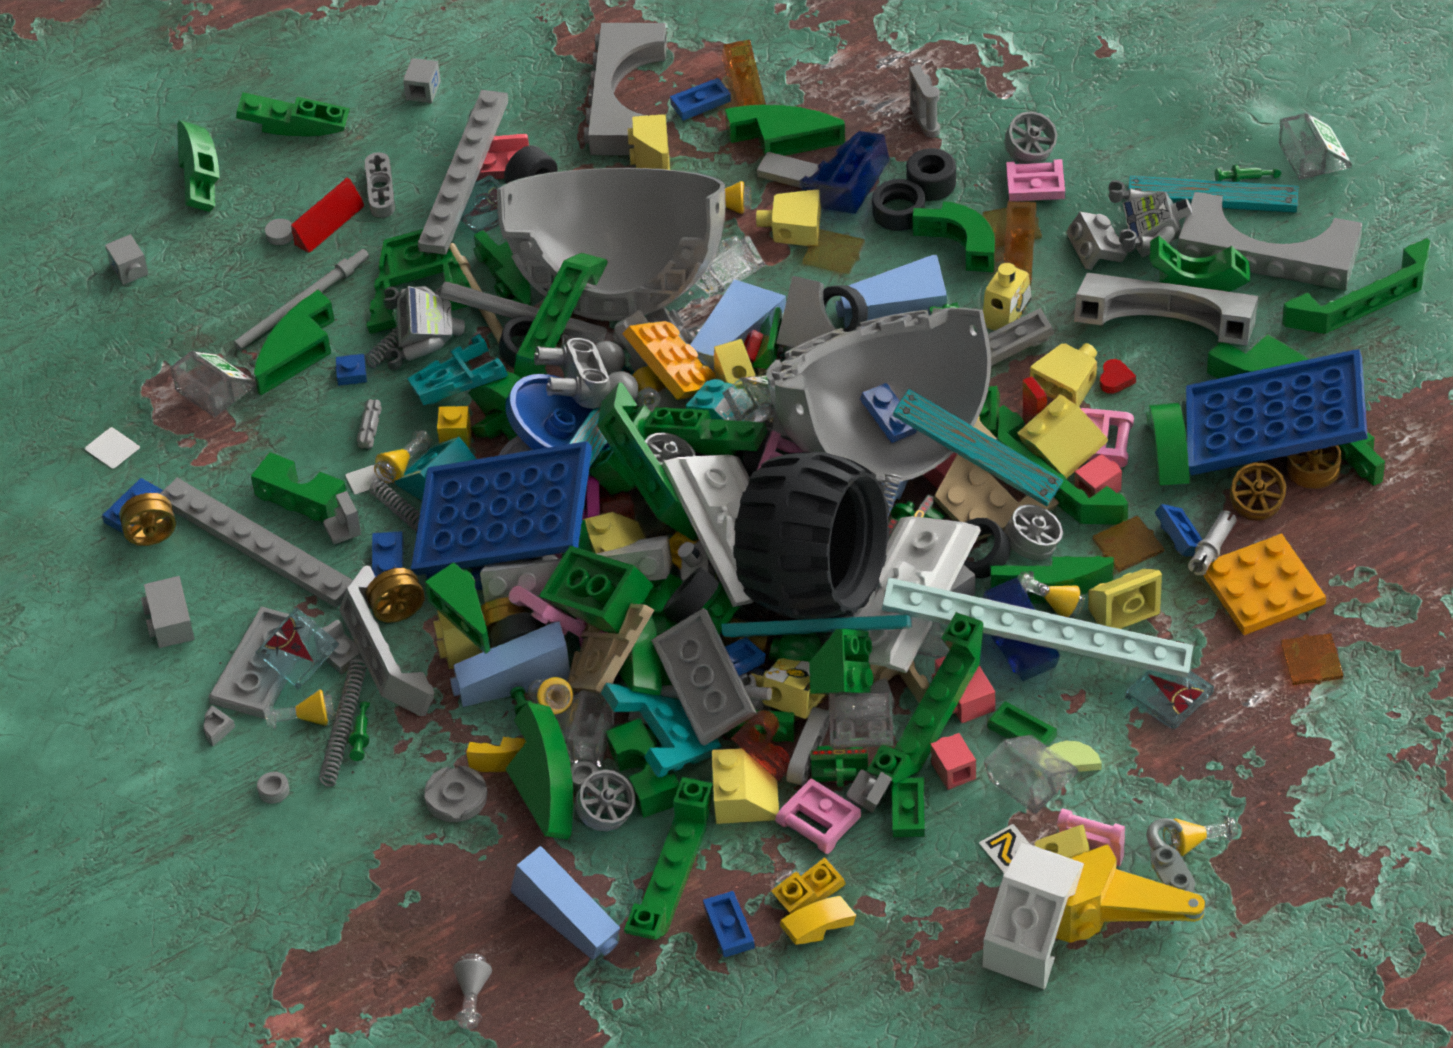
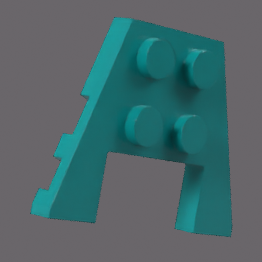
M480 334L470 339L472 344L462 350L461 346L451 351L452 357L440 364L439 360H436L407 378L411 388L423 405L437 403L443 398L508 376L499 358L472 371L466 366L465 362L489 351L485 340Z
M606 683L601 691L613 712H640L664 747L649 748L644 757L657 777L665 776L668 770L671 769L674 771L680 770L686 763L691 762L695 764L712 757V750H720L722 747L717 738L705 746L699 742L680 700L634 692L630 688Z

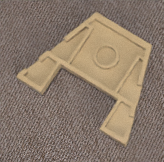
M979 420L976 421L973 427L995 440L997 439ZM958 454L934 496L935 502L953 521L966 522L974 518H988L996 522L1002 530H1005L1006 524L1019 506L1027 504L1037 505L1051 511L1059 504L1054 497L1047 507L1029 496L1017 502L990 473ZM985 534L979 536L976 539V541L986 538L992 534Z
M630 604L618 634L600 633V629L587 623L580 635L583 638L580 652H574L567 681L572 690L579 693L601 694L606 683L613 684L617 673L646 626L654 609L644 604Z

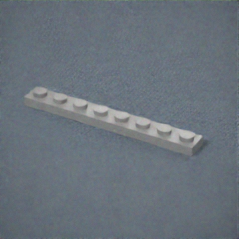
M481 90L418 241L419 251L446 255L508 104V93Z
M178 477L160 493V495L165 496L171 502L172 510L176 514L337 608L342 603L346 590L353 581L349 577Z

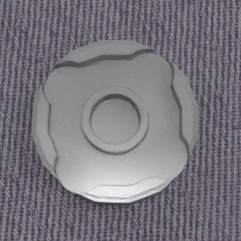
M467 766L440 769L430 777L424 790V798L428 810L434 817L445 822H461L471 819L483 809L488 795L484 778L476 770Z

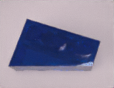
M858 131L836 150V156L828 162L823 160L818 165V171L812 176H804L800 180L802 191L819 190L820 204L823 209L856 214L890 161L884 134Z
M1018 578L986 590L982 597L983 599L1035 610ZM989 634L1009 661L1013 672L1018 674L1022 681L1055 668L1061 656L1057 649Z

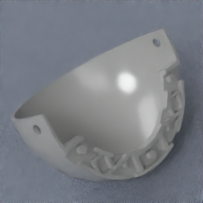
M650 168L569 170L521 178L497 189L499 226L503 239L506 238L513 253L511 257L518 269L543 296L546 297L564 260L579 253L607 259L608 264L597 286L587 283L573 310L574 314L598 320L621 321L638 310L643 315L667 306L681 297L702 277L712 262L722 237L725 220V184L714 177L686 171Z
M944 308L932 315H929L927 310L889 315L860 322L861 326L856 327V330L850 332H843L842 328L834 330L784 353L786 359L782 362L775 360L766 373L771 401L782 427L803 452H823L850 459L875 473L876 479L880 482L886 479L885 474L902 476V479L890 477L901 482L913 479L934 469L954 452L919 431L916 434L891 443L861 402L860 397L862 392L887 383L900 401L908 389L974 426L983 408L991 375V349L982 309ZM973 325L976 327L977 333L974 331Z

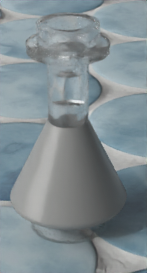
M465 954L453 966L454 974L464 994L463 1011L456 1014V1020L461 1028L474 1029L482 1021V1015L476 1012L477 995L491 975L492 968L486 963V958L482 955Z

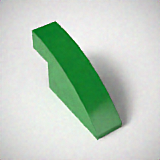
M747 105L725 109L726 130L731 143L758 138L764 156L767 152L787 156L846 144L844 120L820 111L786 105Z
M319 289L294 306L277 323L267 337L254 369L257 391L260 395L265 394L331 354L328 334L322 328L335 321L331 301Z
M1267 334L1246 354L1229 343L1220 342L1208 352L1207 373L1220 379L1309 360V358Z
M651 615L618 674L631 691L660 696L662 691L661 660L651 641L657 637Z
M527 702L513 719L526 743L505 769L544 836L568 840L572 832L574 803L573 780L565 739L550 706Z

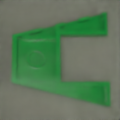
M423 229L383 241L378 265L380 270L379 278L375 280L374 288L376 292L374 300H371L370 321H367L366 324L370 334L397 326L395 309H387L383 303L385 299L384 291L388 287L444 272L445 282L472 289L450 247L446 255L419 251L418 241ZM449 300L451 311L468 307L467 305Z

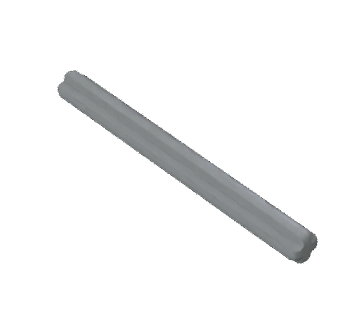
M444 282L440 292V297L509 318L519 316L536 317L540 309L450 282ZM570 317L563 333L599 343L604 342L607 329Z

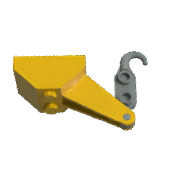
M1162 818L1152 822L1147 829L1146 837L1150 845L1151 865L1161 883L1116 869L1117 859L1108 844L1070 858L1084 863L1075 895L1067 899L1056 939L1069 943L1080 939H1089L1101 931L1104 922H1196L1201 920L1205 912V901L1202 896L1193 893L1195 890L1193 876L1178 851L1162 841L1158 835L1159 830L1164 827H1172L1180 833L1183 830L1182 826L1173 819Z

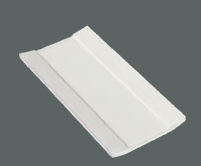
M732 455L677 457L665 460L662 466L733 607L755 602L744 593V587L738 581L736 560L733 556L735 519L738 516L742 493L745 492L749 484V476L740 458Z
M914 516L900 518L887 543L886 562L882 568L877 589L871 594L867 605L858 609L853 617L901 615L881 610L888 577L950 591L981 531L980 528L958 521ZM912 617V627L910 629L869 631V637L872 641L869 663L907 673L933 622Z

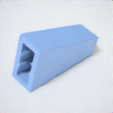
M937 255L925 257L848 285L857 289L864 297L868 306L867 321L919 310H927L930 315L929 307H942L944 304H947V294ZM840 296V300L835 301L837 317H843L844 326L847 328L852 319V308L849 301L845 297Z
M734 279L690 344L696 350L697 358L703 365L708 366L714 372V346L742 339L744 343L751 330L760 332L762 323L775 307H780L782 313L784 312L786 296Z
M560 621L494 647L487 654L483 652L454 664L455 677L450 678L453 695H460L462 706L465 707L511 696L510 691L518 686L524 687L525 692L538 690L545 680L552 677H559L568 681L570 669L567 645Z
M541 846L517 864L510 891L583 953L594 960L601 953L604 956L609 954L617 946L620 927Z

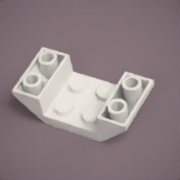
M1021 842L1003 876L985 933L983 946L984 968L1042 989L1046 988L1055 957L1050 956L1067 899L1075 895L1084 863Z

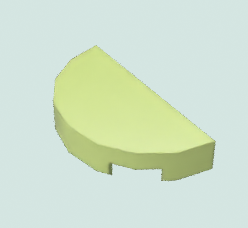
M1063 741L1045 749L1039 758L1038 775L1102 770L1099 755L1090 746L1078 741Z

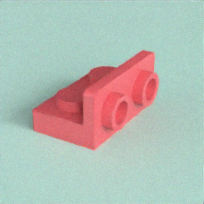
M528 135L494 136L476 181L504 179L505 168L510 158L518 150L529 146Z

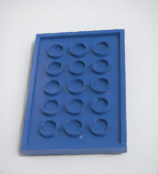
M1360 349L1186 386L1187 451L1191 475L1368 439L1363 363Z
M587 441L428 467L411 570L416 575L440 572L453 562L462 569L565 553L570 545L578 548L592 446Z

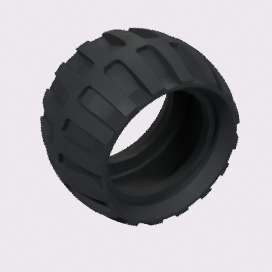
M797 452L778 456L763 462L761 468L754 471L749 478V484L745 492L742 493L738 516L735 519L733 556L736 560V575L738 581L744 587V593L753 601L772 612L799 620L841 618L854 614L858 609L865 607L869 602L873 591H876L880 582L879 577L882 568L885 566L887 542L890 528L888 527L889 506L884 495L885 489L882 482L876 479V474L855 461L823 452Z

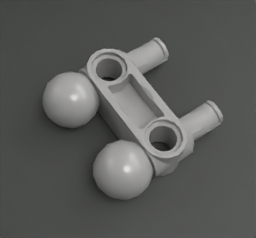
M572 338L567 343H564L561 348L536 346L535 351L538 353H534L535 365L560 366L565 375V378L548 377L546 385L548 396H572L579 405L594 409L601 407L602 401L618 383H623L634 401L638 396V383L631 374L622 371L625 365V353L618 344L604 341L594 345L591 341L583 338Z

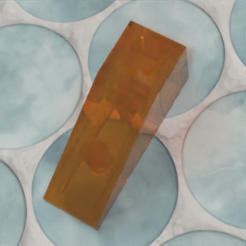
M750 39L723 44L721 56L736 107L766 105Z
M1008 201L1004 263H1011L1015 268L1026 271L1029 274L1031 286L1037 205L1036 202Z

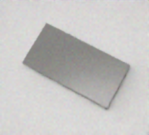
M260 607L210 693V704L266 719L301 657L282 650H278V655L276 656V650L268 649L264 645L292 617L296 627H304L296 631L305 647H307L317 629L316 621L302 617L296 619L294 615ZM263 649L267 650L265 655L262 652Z
M702 608L651 640L702 745L705 746L757 714L707 610Z

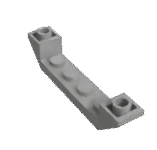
M370 565L364 566L348 586L339 611L381 696L419 716H426L428 708L434 699V689L429 684L424 672L401 673L399 665L396 664L390 652L388 643L385 642L379 630L377 621L374 620L369 610L371 606L367 601L366 590L369 583L375 578V575Z

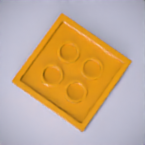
M660 321L629 326L622 335L677 400L693 397L706 381L716 378L713 370L703 365L697 358L696 350L691 345L685 344L679 337V330L672 323Z
M1282 533L1218 557L1214 562L1210 563L1208 570L1203 575L1243 635L1326 604L1325 594Z

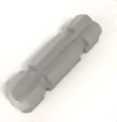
M369 399L365 402V411L362 415L360 432L357 437L358 447L361 449H370L374 444L373 437L376 435L379 422L378 417L382 409L380 406L381 402L377 399Z

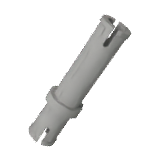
M1221 511L1205 539L1197 544L1195 555L1188 563L1190 571L1196 565L1198 566L1194 572L1195 575H1204L1210 563L1218 558L1221 545L1237 521L1234 514L1229 521L1227 520L1231 514L1230 511Z

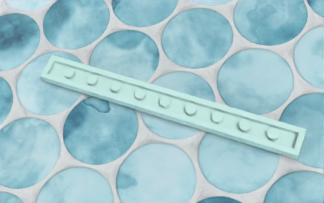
M889 577L881 609L949 625L955 612L981 620L984 624L983 633L1183 678H1187L1189 674L1193 645Z

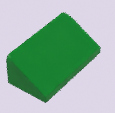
M775 307L760 327V333H763V340L756 360L752 364L754 368L768 369L776 360L779 345L776 343L782 322V309L780 307Z

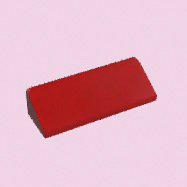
M348 177L291 224L295 246L308 253L312 252L364 207V202L351 179Z

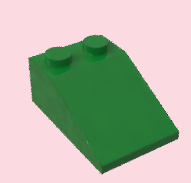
M570 545L539 597L543 601L600 630L618 634L630 604H642L652 589L653 584L634 565Z

